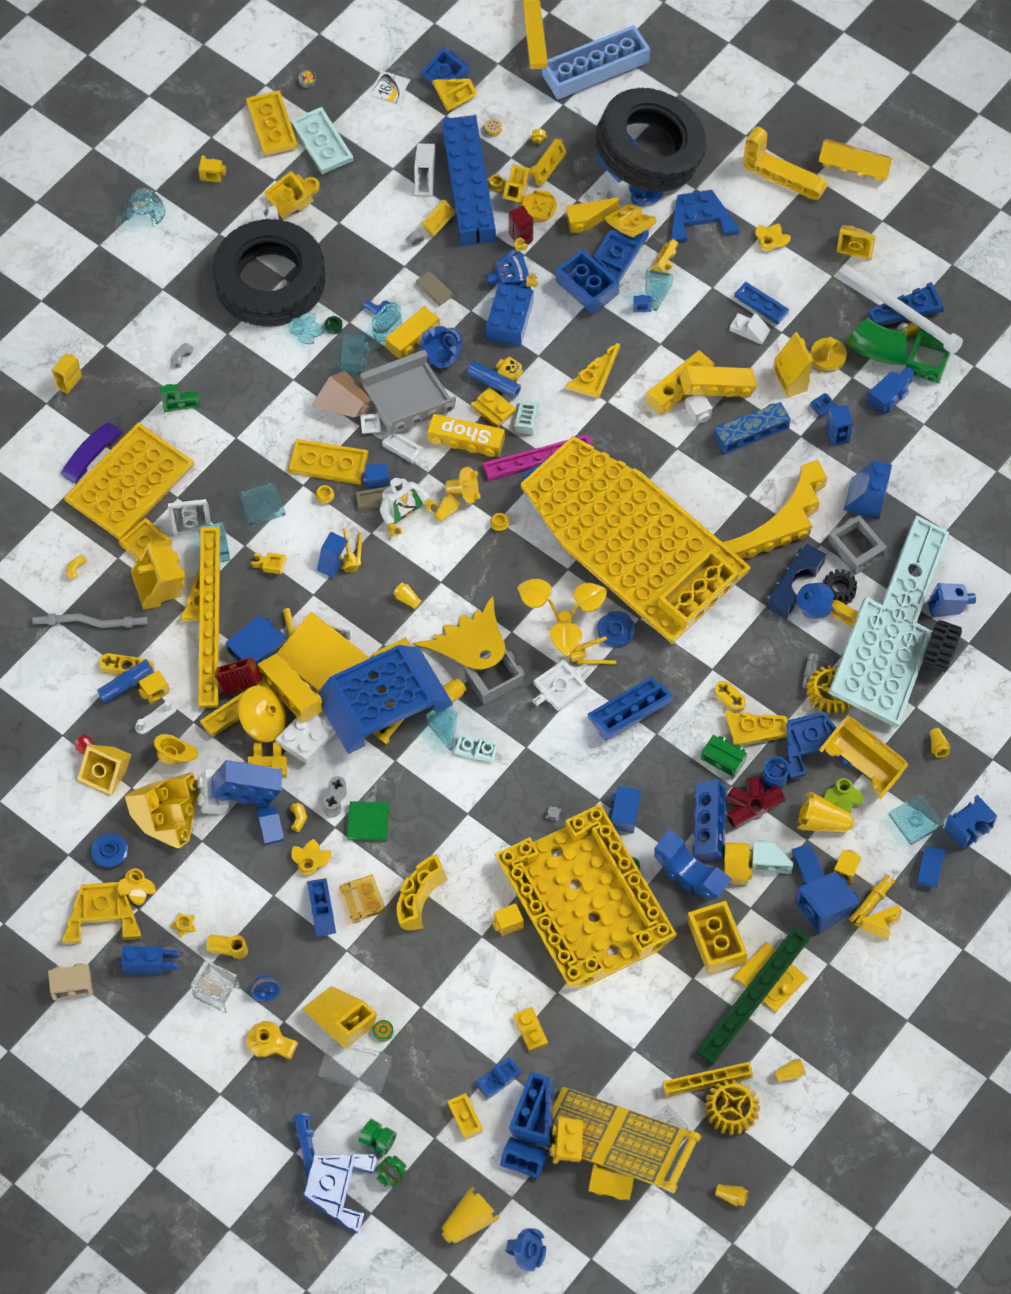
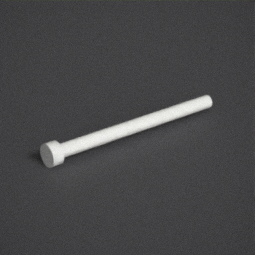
M848 264L841 268V274L942 342L945 350L954 354L960 349L963 343L961 337L955 333L948 334Z

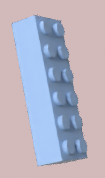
M632 25L548 59V68H542V76L558 100L649 63L650 48L635 25Z

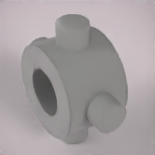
M549 806L546 818L552 821H559L560 812H562L561 808Z

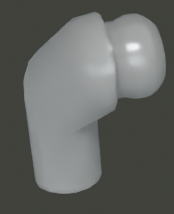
M184 343L174 352V367H182L183 356L185 354L190 355L193 352V346Z

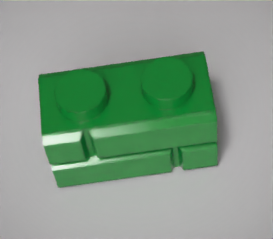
M712 735L701 753V760L734 778L747 758V753L741 746H733L728 743L726 738Z

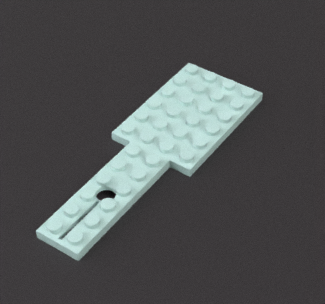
M917 515L912 521L882 604L868 597L863 600L828 692L895 728L900 725L932 634L931 630L918 624L917 620L950 533ZM910 565L918 567L919 577H914L909 573L908 567Z

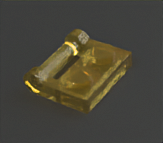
M373 874L344 883L339 887L350 910L352 923H359L363 919L386 912ZM354 889L358 892L364 908L363 911L358 912L351 893Z

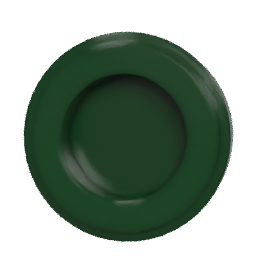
M330 316L325 320V330L329 334H338L342 331L343 322L341 318Z

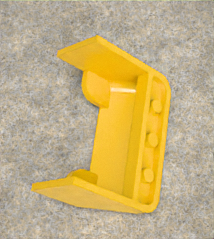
M850 716L845 717L819 749L821 752L825 749L833 757L835 755H842L871 779V788L880 794L878 796L880 800L908 766L904 758Z

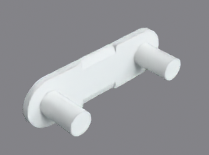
M167 699L164 704L151 714L138 720L135 725L136 732L138 734H146L176 712V704Z

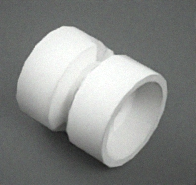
M276 205L268 206L265 210L261 208L251 210L253 221L279 219Z

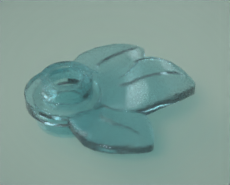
M305 313L300 318L293 319L289 324L290 333L296 335L298 340L304 344H314V337L322 335L325 328L315 322V313Z

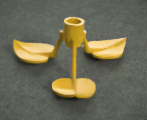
M530 579L521 583L517 588L522 601L528 607L540 608L546 603V600L549 602L554 616L557 618V624L551 628L550 638L558 651L566 657L570 656L573 650L581 643L583 637L582 630L576 624H572V617H574L578 606L584 612H593L603 604L607 594V590L602 586L593 583L580 584L576 587L573 594L577 603L572 611H561L558 613L551 598L548 597L552 593V587L546 581Z

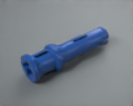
M301 1113L293 1116L292 1119L296 1123V1138L301 1144L306 1177H308L312 1157L315 1155L312 1141L314 1130H311L310 1113Z

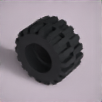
M939 619L927 644L923 656V665L946 672L956 652L962 634V627Z

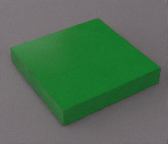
M350 801L348 840L387 841L389 802Z

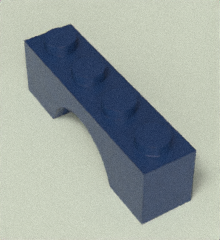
M806 544L803 549L800 548L795 556L796 560L794 563H789L786 569L787 573L784 577L781 576L778 579L776 589L774 591L771 590L766 598L768 601L767 609L785 619L789 617L797 604V595L792 588V584L802 577H816L825 564L826 553L809 544Z

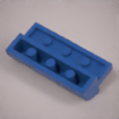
M651 676L589 712L588 719L599 730V735L604 740H608L672 703L673 695L662 683L659 685Z

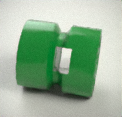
M371 1118L362 1129L358 1142L368 1148L373 1146V1151L385 1156L391 1149L397 1132L388 1127L382 1128L381 1123Z

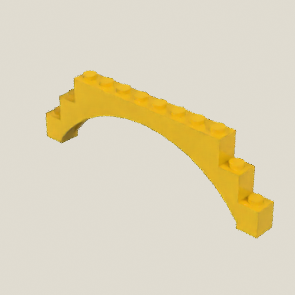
M818 459L801 465L798 485L787 503L774 517L754 531L723 543L741 559L753 558L764 551L769 552L781 545L786 546L797 539L807 538L811 534L812 528L807 515H812L818 511L820 502L814 491H820L826 487L827 476Z

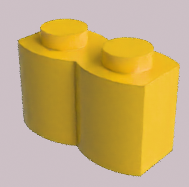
M65 353L52 368L56 387L67 394L82 378L79 360L73 354Z
M725 842L723 872L732 878L729 883L730 885L747 886L748 880H752V868H749V861H752L753 850L749 849V843Z

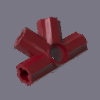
M751 777L746 779V792L734 786L729 791L726 803L736 808L727 812L726 817L730 825L736 829L752 819L761 818L765 812L785 802V797L782 790L777 786L764 792L763 779ZM757 805L760 809H753L751 806Z

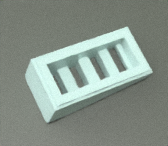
M520 401L515 433L534 434L539 403ZM523 407H533L534 409H528Z

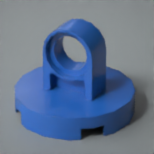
M536 1228L523 1229L516 1240L511 1239L507 1241L505 1252L515 1256L516 1263L520 1269L535 1271L536 1267L540 1268L545 1259L546 1246H543L542 1238L545 1239L544 1235Z

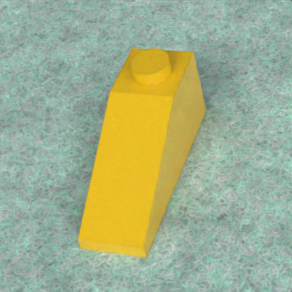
M619 198L566 206V219L570 234L588 231L605 220L606 216L619 209Z

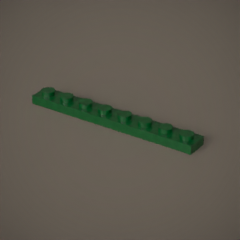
M793 927L699 1048L697 1053L712 1065L716 1063L810 941L809 937Z

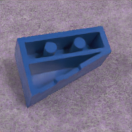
M530 1072L509 1125L513 1137L551 1148L552 1144L551 1128L553 1124L554 1086L550 1077Z

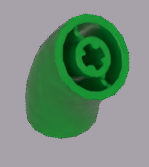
M867 318L853 330L847 339L846 344L850 348L869 359L892 365H906L905 330L886 328Z

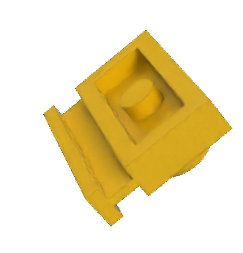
M491 387L484 391L475 402L471 403V407L496 428H499V425L505 423L516 413V408Z

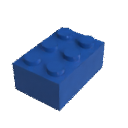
M583 249L556 269V282L592 314L619 295L620 282Z
M498 283L486 325V340L516 346L522 345L534 303V290Z
M225 760L212 775V797L219 798L222 801L232 800L240 804L251 803L256 804L258 807H265L282 791V769Z

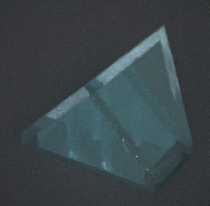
M646 270L645 291L647 296H652V308L657 312L672 286L673 274Z

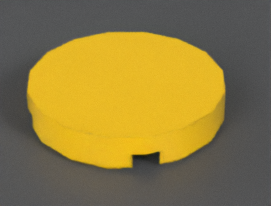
M535 190L531 194H526L522 200V206L530 213L533 222L548 221L556 213L557 202L554 196L547 191Z

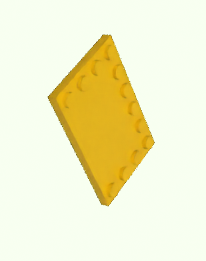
M138 422L64 499L75 509L121 540L187 474L195 463L188 456Z

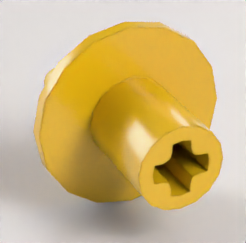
M470 467L462 468L458 479L446 482L447 494L453 496L462 495L467 503H475L477 499H480L476 477L478 472L473 471Z

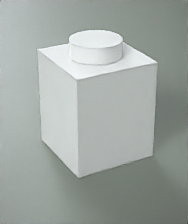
M692 395L686 398L685 409L695 425L705 423L712 417V407L705 395Z

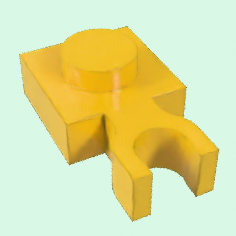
M269 552L266 557H263L261 554L255 553L254 557L259 561H252L251 565L253 568L262 567L263 571L267 573L282 574L287 557L283 554Z

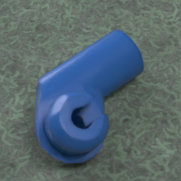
M366 300L363 305L365 309L375 315L388 313L391 306L387 300L382 301L380 305Z

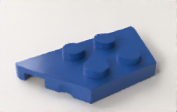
M610 230L594 254L593 259L620 282L649 237V232L643 231V234L640 233L632 237L618 230Z

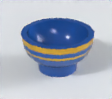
M262 974L256 978L253 984L252 996L260 1002L271 1001L280 994V985L270 975Z

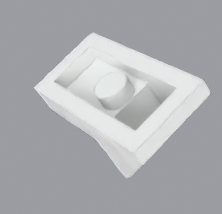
M738 313L730 326V331L761 345L770 332L769 327L756 313H754L751 319Z

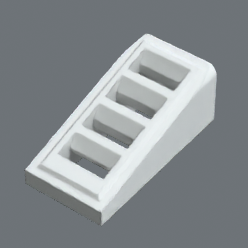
M316 611L315 615L347 640H351V627Z

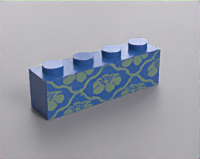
M781 402L772 403L766 408L754 410L746 416L737 417L729 423L718 425L714 429V439L723 455L789 429L791 418Z

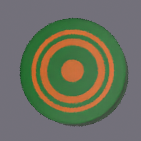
M387 1020L378 1021L373 1027L374 1037L381 1042L390 1040L394 1034L393 1025Z

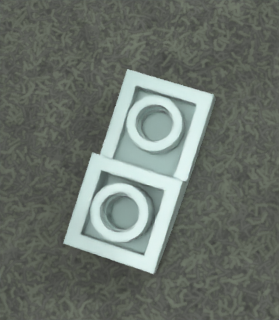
M460 734L454 754L475 760L493 762L498 743L481 737L477 740Z

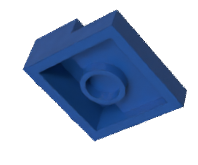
M443 47L422 70L421 74L432 83L436 79H465L471 71L469 70L470 65L462 59L460 61L457 59L458 55L450 49L448 51Z

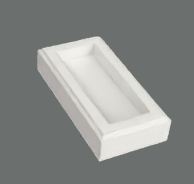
M398 432L389 433L382 442L383 447L411 464L423 451L421 446Z

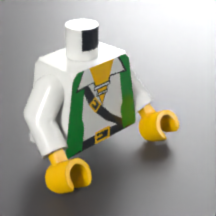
M394 478L391 480V486L382 493L383 500L380 506V513L385 524L389 525L388 534L396 537L394 530L396 529L398 534H402V529L394 524L423 506L422 502H425L426 510L432 513L433 511L430 509V506L434 504L438 508L439 505L429 499L430 496L419 484L412 481L407 482L405 479Z

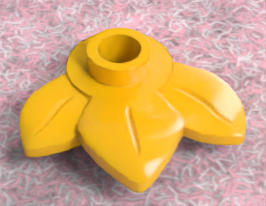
M779 223L769 228L759 224L756 228L755 233L759 239L758 245L764 251H771L775 247H784L791 239L790 235L782 234Z
M312 839L303 849L293 846L291 856L293 861L298 864L300 873L309 876L313 875L318 868L328 864L331 858V851H321L317 841ZM306 865H311V866H312V867L309 868V869H306V868H305Z
M136 868L129 870L125 878L119 881L117 887L119 895H128L129 899L137 905L143 904L146 894H156L153 882L144 878V873Z

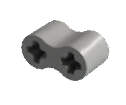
M335 776L329 781V792L323 798L324 813L328 817L334 818L341 813V801L347 795V786L344 778Z

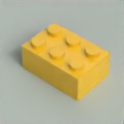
M726 901L688 913L687 923L708 975L746 963L748 953Z

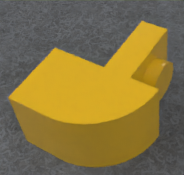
M512 164L509 181H506L503 199L522 203L526 195L531 168Z

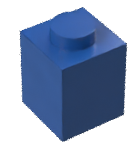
M387 463L365 465L366 473H362L363 484H367L368 490L390 486Z

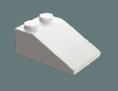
M206 499L168 503L174 535L197 533L201 531V527H211L210 511Z

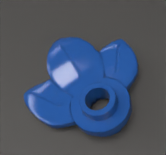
M629 185V191L632 194L631 201L636 206L656 203L661 200L664 194L663 192L641 190Z

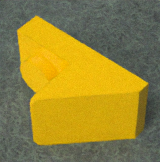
M899 905L862 918L860 927L864 931L888 940L890 930L887 924L893 925L897 923L901 917L902 910Z

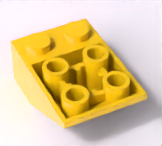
M798 332L792 335L774 358L773 370L787 398L808 391L810 373H812L813 357L810 352H807L805 341L803 338H800Z
M330 986L302 1009L345 1050L374 1027L377 1013L363 1000L333 986Z

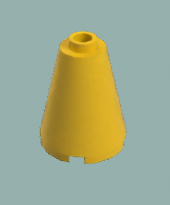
M808 791L805 797H808L807 802H802L797 821L801 825L797 826L798 829L847 833L848 830H852L854 819L851 813L814 792Z
M473 1186L469 1188L442 1226L444 1232L441 1235L448 1243L453 1241L456 1244L500 1219L498 1215L495 1217L492 1215L494 1210L480 1194L477 1193L475 1195L473 1193L475 1190Z

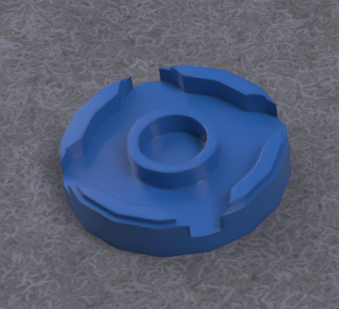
M620 611L609 612L599 620L597 626L599 638L607 637V640L602 641L607 646L613 648L626 646L634 638L635 623L626 613Z

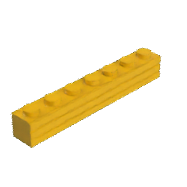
M750 1062L663 1081L662 1087L666 1098L715 1087L717 1083L723 1085L724 1080L731 1083L733 1079L736 1082L750 1079L753 1077V1071Z

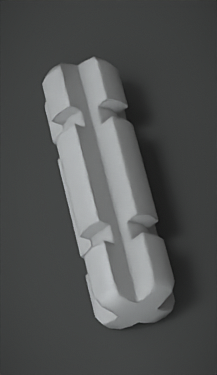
M810 653L808 656L802 687L807 689V683L811 681L809 677L814 675V671L817 668L818 654Z

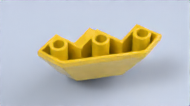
M194 772L153 782L125 796L130 816L145 834L175 848H181L190 841L198 796L197 780L195 779Z

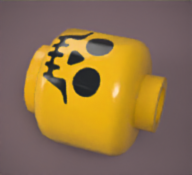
M507 357L505 360L500 359L495 367L498 369L497 373L514 382H517L523 373L522 364L511 357Z

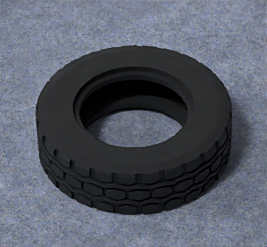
M632 88L617 94L605 108L595 131L596 148L606 167L625 183L635 188L652 192L672 191L685 185L692 178L705 155L707 139L701 121L688 105L667 92L653 88ZM644 123L660 129L672 141L675 154L655 156L644 152L632 142L626 126Z
M261 219L241 225L222 240L213 258V276L219 301H221L223 307L231 315L251 325L271 327L294 322L305 316L307 312H310L315 307L324 291L325 265L320 245L308 231L288 221ZM270 254L288 258L299 269L296 277L288 285L273 291L254 289L248 286L240 277L243 268L251 260Z

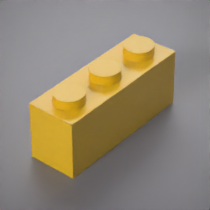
M423 306L385 338L386 348L398 359L411 355L420 346V339L423 333L429 328L440 326V318Z

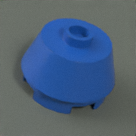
M809 583L799 590L797 604L807 618H825L834 608L832 604L835 595L825 583Z

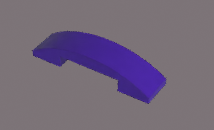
M110 422L99 427L77 448L63 468L61 475L76 484L88 472L87 467L108 444L112 446L123 434V431Z

